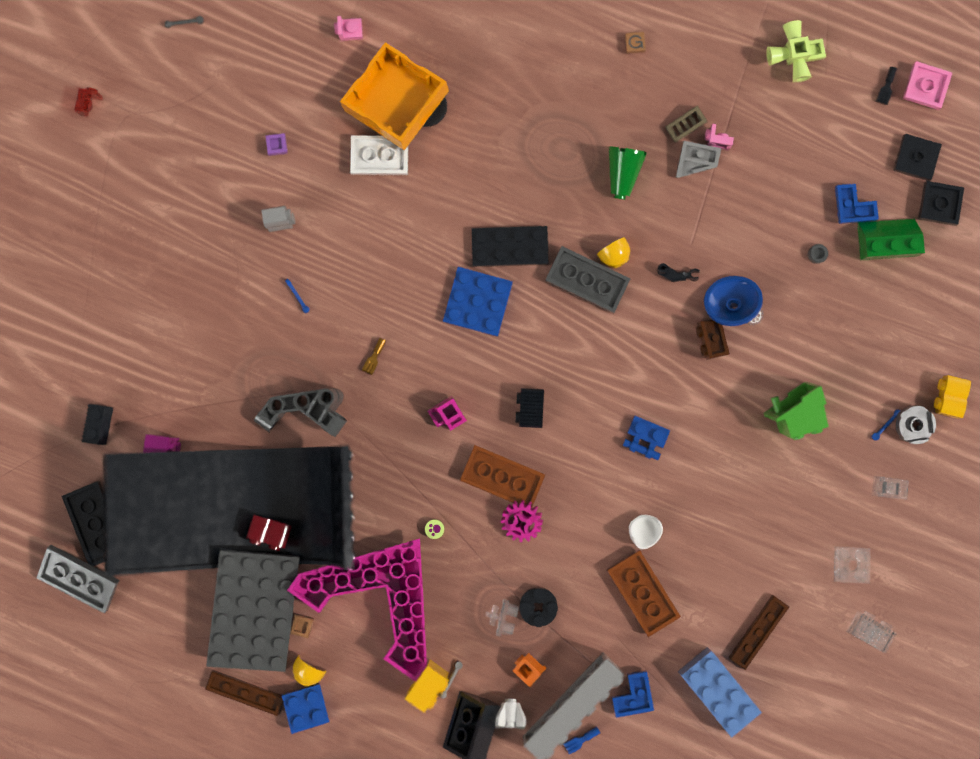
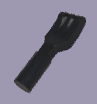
M896 67L889 68L885 80L886 83L880 89L876 102L888 104L892 94L890 86L897 71Z

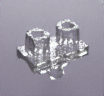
M503 598L500 614H498L499 606L493 605L492 612L486 611L485 616L490 617L489 625L495 626L496 619H499L496 636L500 637L502 634L513 635L515 624L505 622L506 615L517 617L519 606L509 603L508 599Z

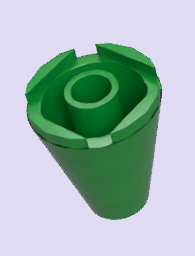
M609 146L611 194H615L614 198L625 200L626 196L630 197L647 152Z

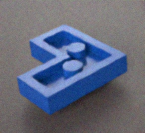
M856 184L835 186L839 224L879 220L877 201L858 202Z
M647 671L627 674L630 693L612 697L615 717L654 711Z

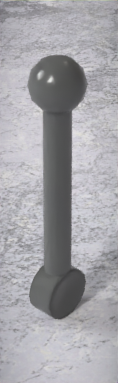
M197 16L196 19L181 20L174 22L167 20L165 21L164 25L165 27L170 28L174 25L189 24L196 22L198 24H203L204 18L202 16Z

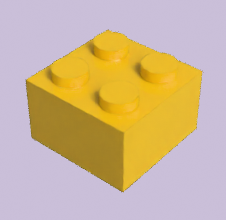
M429 659L424 671L408 689L405 700L424 713L427 708L431 710L437 701V694L439 692L443 693L449 684V672Z

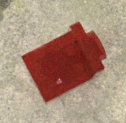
M86 87V89L79 88L74 110L80 116L88 117V113L92 110L93 105L91 99L102 101L103 96L98 93L97 89Z

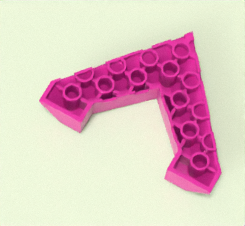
M420 538L355 557L352 569L324 566L298 574L287 591L318 613L323 610L333 596L386 587L395 642L385 654L384 660L415 682L427 666Z

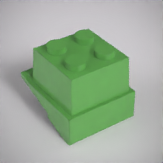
M804 382L788 392V397L782 401L779 400V396L772 397L773 407L763 413L765 417L776 421L781 434L791 439L793 438V440L804 438V434L821 433L824 428L829 427L824 407L827 403L822 386L810 382Z

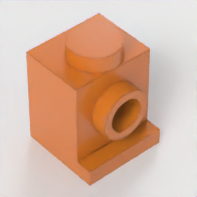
M528 653L526 656L521 655L515 661L517 666L513 672L530 687L547 667L542 666Z

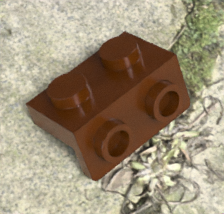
M712 319L697 323L696 334L698 338L701 337L702 345H700V350L706 360L730 354L722 324Z

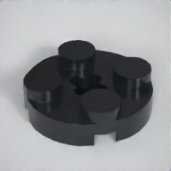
M538 587L531 588L522 595L519 609L526 623L535 627H542L550 624L555 619L558 605L551 591ZM542 602L544 604L542 606L543 610L541 612L539 610L537 612L534 611V603L540 604Z

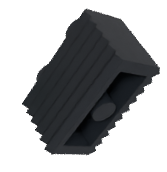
M521 388V393L517 392L516 404H520V412H516L515 423H519V427L542 428L544 389Z
M89 404L87 405L89 408L86 413V423L82 432L84 435H82L83 439L81 441L96 445H106L113 407Z

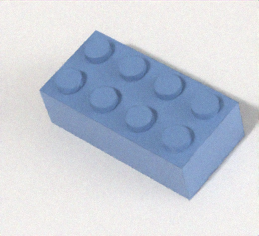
M708 647L678 671L731 738L762 713Z

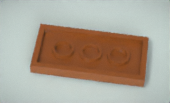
M474 445L460 481L512 503L517 501L518 504H521V501L524 500L527 505L529 502H532L531 507H533L545 474Z
M640 550L607 569V572L647 637H650L681 617Z

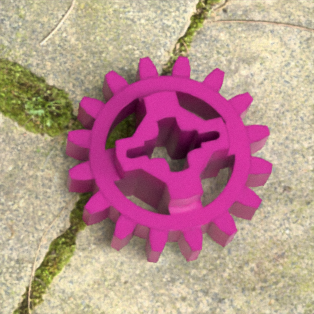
M524 500L521 501V504L514 501L513 507L508 504L507 510H504L502 513L504 516L501 518V523H504L502 530H508L506 536L513 535V541L519 538V541L522 542L523 538H526L529 542L531 536L536 538L537 532H541L543 520L540 518L542 513H537V506L531 507L532 502L526 505ZM514 513V517L509 520L510 515ZM534 522V527L530 530V525Z

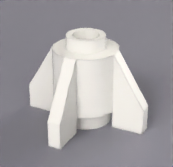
M505 699V702L501 703L496 716L495 729H525L526 717L520 706L521 703H517V699Z

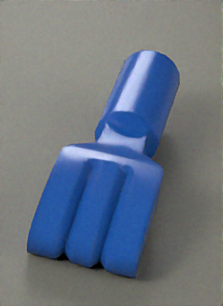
M595 727L583 736L574 737L563 745L570 755L579 750L585 741H589L601 732L598 727Z

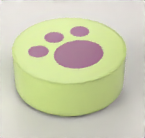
M437 519L430 520L425 526V533L431 539H438L444 533V525Z

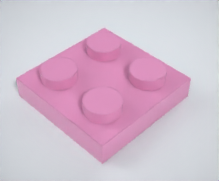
M916 61L913 64L903 99L940 110L952 72Z

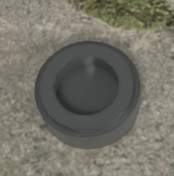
M816 244L808 250V258L812 263L820 264L828 258V250L824 245Z

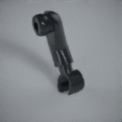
M662 263L658 266L657 272L660 276L671 282L686 281V279L695 282L699 277H693L691 274L700 273V270L695 268L690 272H677L667 264Z

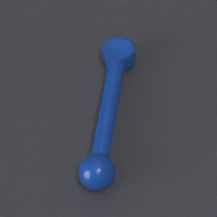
M286 279L285 282L302 306V311L308 313L310 308L304 304L290 280Z
M895 410L894 415L877 433L872 434L871 437L874 441L880 439V434L895 420L901 410Z

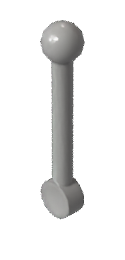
M457 661L455 663V669L448 681L449 684L444 692L439 694L440 698L444 699L447 697V691L454 677L463 666L462 662Z

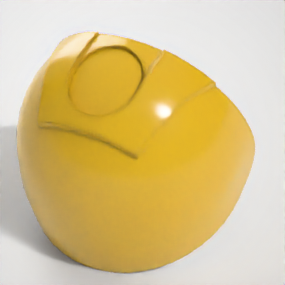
M625 237L599 251L597 257L604 265L610 268H618L628 262L630 246Z
M300 655L297 656L293 664L294 679L303 686L317 684L327 672L326 670H318L308 665L300 658Z

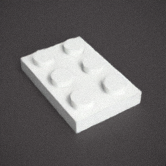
M351 136L350 173L351 175H408V146L403 150L383 136Z

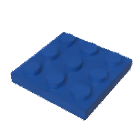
M458 267L443 322L498 337L513 281Z

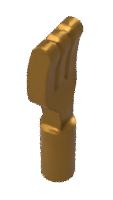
M379 338L373 350V355L367 358L362 371L373 375L378 365L377 357L381 353L386 340Z

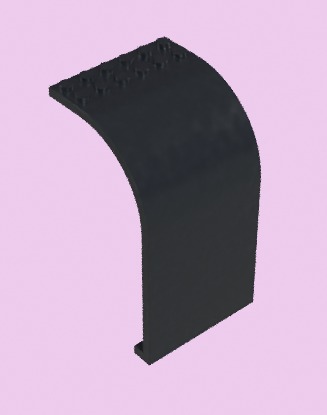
M350 445L103 454L105 576L116 577V575L218 568L220 549L299 556V564L328 565L352 569L355 562L352 543L355 537L352 531L354 513L351 510V502L353 501V491L351 490L353 473L350 470V462L352 461ZM253 514L292 526L285 549L280 548L277 551L268 548L269 544L261 542V545L249 542L250 539L246 536Z

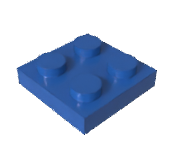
M320 683L282 694L291 734L329 723Z

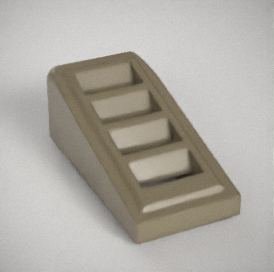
M697 105L665 128L676 143L708 123ZM694 113L700 120L699 123H696L692 116ZM688 117H689L690 121L692 122V124L694 125V126L691 127V128H690L689 124L687 123V121L685 120V119L688 118ZM681 121L683 122V124L685 125V127H686V129H687V131H685V132L683 131V129H682L681 126L679 125V123H680ZM676 126L681 135L677 136L672 127Z

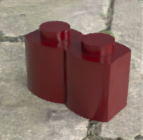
M253 514L246 537L250 539V543L261 545V542L269 544L268 548L279 551L280 548L285 549L292 526Z

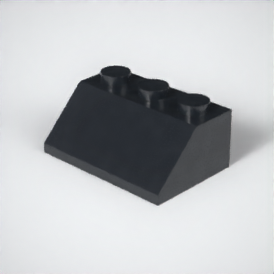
M459 691L443 748L461 759H486L495 730L496 716L501 706L489 699Z

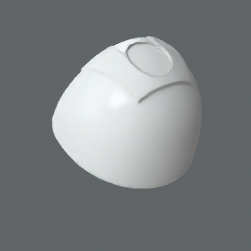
M640 515L631 521L629 525L630 538L639 549L652 547L658 542L663 533L661 522L656 517L650 515Z

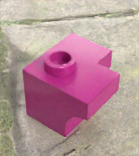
M452 396L427 410L437 428L446 424L451 431L467 421Z

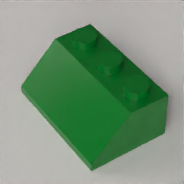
M915 219L857 223L860 261L917 257L925 253L923 232Z

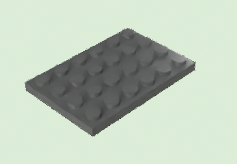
M220 549L206 667L286 671L295 598L287 590L297 577L299 556Z

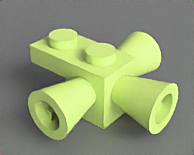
M800 20L791 21L782 26L788 39L784 47L768 46L766 51L769 66L786 60L787 65L793 64V82L806 81L812 77L806 62L822 60L826 57L823 38L809 41L808 36L801 37L802 21Z

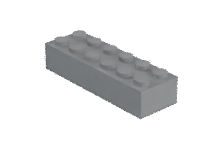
M603 652L523 735L524 746L537 759H549L555 752L554 748L558 744L560 746L564 744L568 739L567 735L572 730L576 731L581 726V720L585 716L589 717L596 708L594 706L599 701L603 702L609 696L608 692L613 687L616 688L622 683L624 674L621 669Z

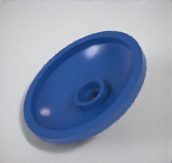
M728 276L717 280L708 288L704 297V306L708 316L715 322L725 326H739L750 322L759 314L763 305V296L759 286L752 280L742 276Z

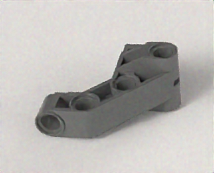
M324 388L274 396L267 401L262 410L256 415L254 422L270 433V430L285 413L301 411L327 433L336 437L347 422L342 415L335 412L342 403L344 395L338 388ZM303 396H306L308 400L306 406H303L301 404V398ZM277 400L281 402V408L279 410H277L275 407V402Z

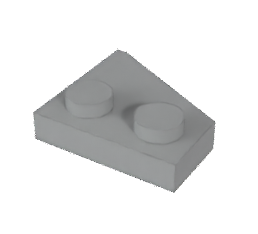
M683 141L675 177L680 178L716 168L721 148Z

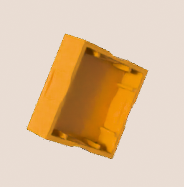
M385 42L370 61L366 71L354 82L340 103L345 112L405 150L449 90L445 80L425 67L415 64L406 55Z

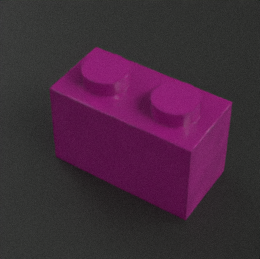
M150 434L145 436L143 453L179 452L181 450L179 438Z

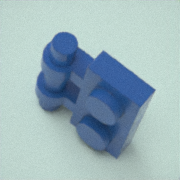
M634 416L627 434L634 436L633 440L625 439L622 446L629 448L631 452H639L648 459L659 460L661 453L654 451L656 446L664 448L670 430ZM639 440L649 442L648 448L639 445Z

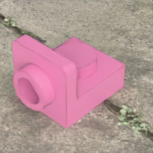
M337 16L334 29L335 34L339 35L340 41L363 39L361 18L342 19L341 16Z
M712 124L709 129H706L705 140H707L708 146L729 150L732 147L734 137H729L728 134L724 133L715 135L716 124Z

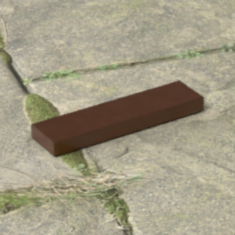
M772 595L728 658L746 670L789 609V606Z
M215 670L211 671L205 688L207 691L275 716L279 715L283 704L282 695Z

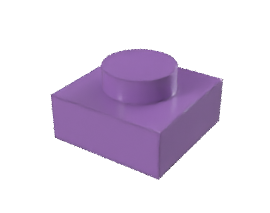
M285 133L266 136L269 156L288 154Z

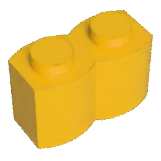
M950 375L943 376L938 382L939 396L934 401L935 413L956 419L963 418L971 381Z

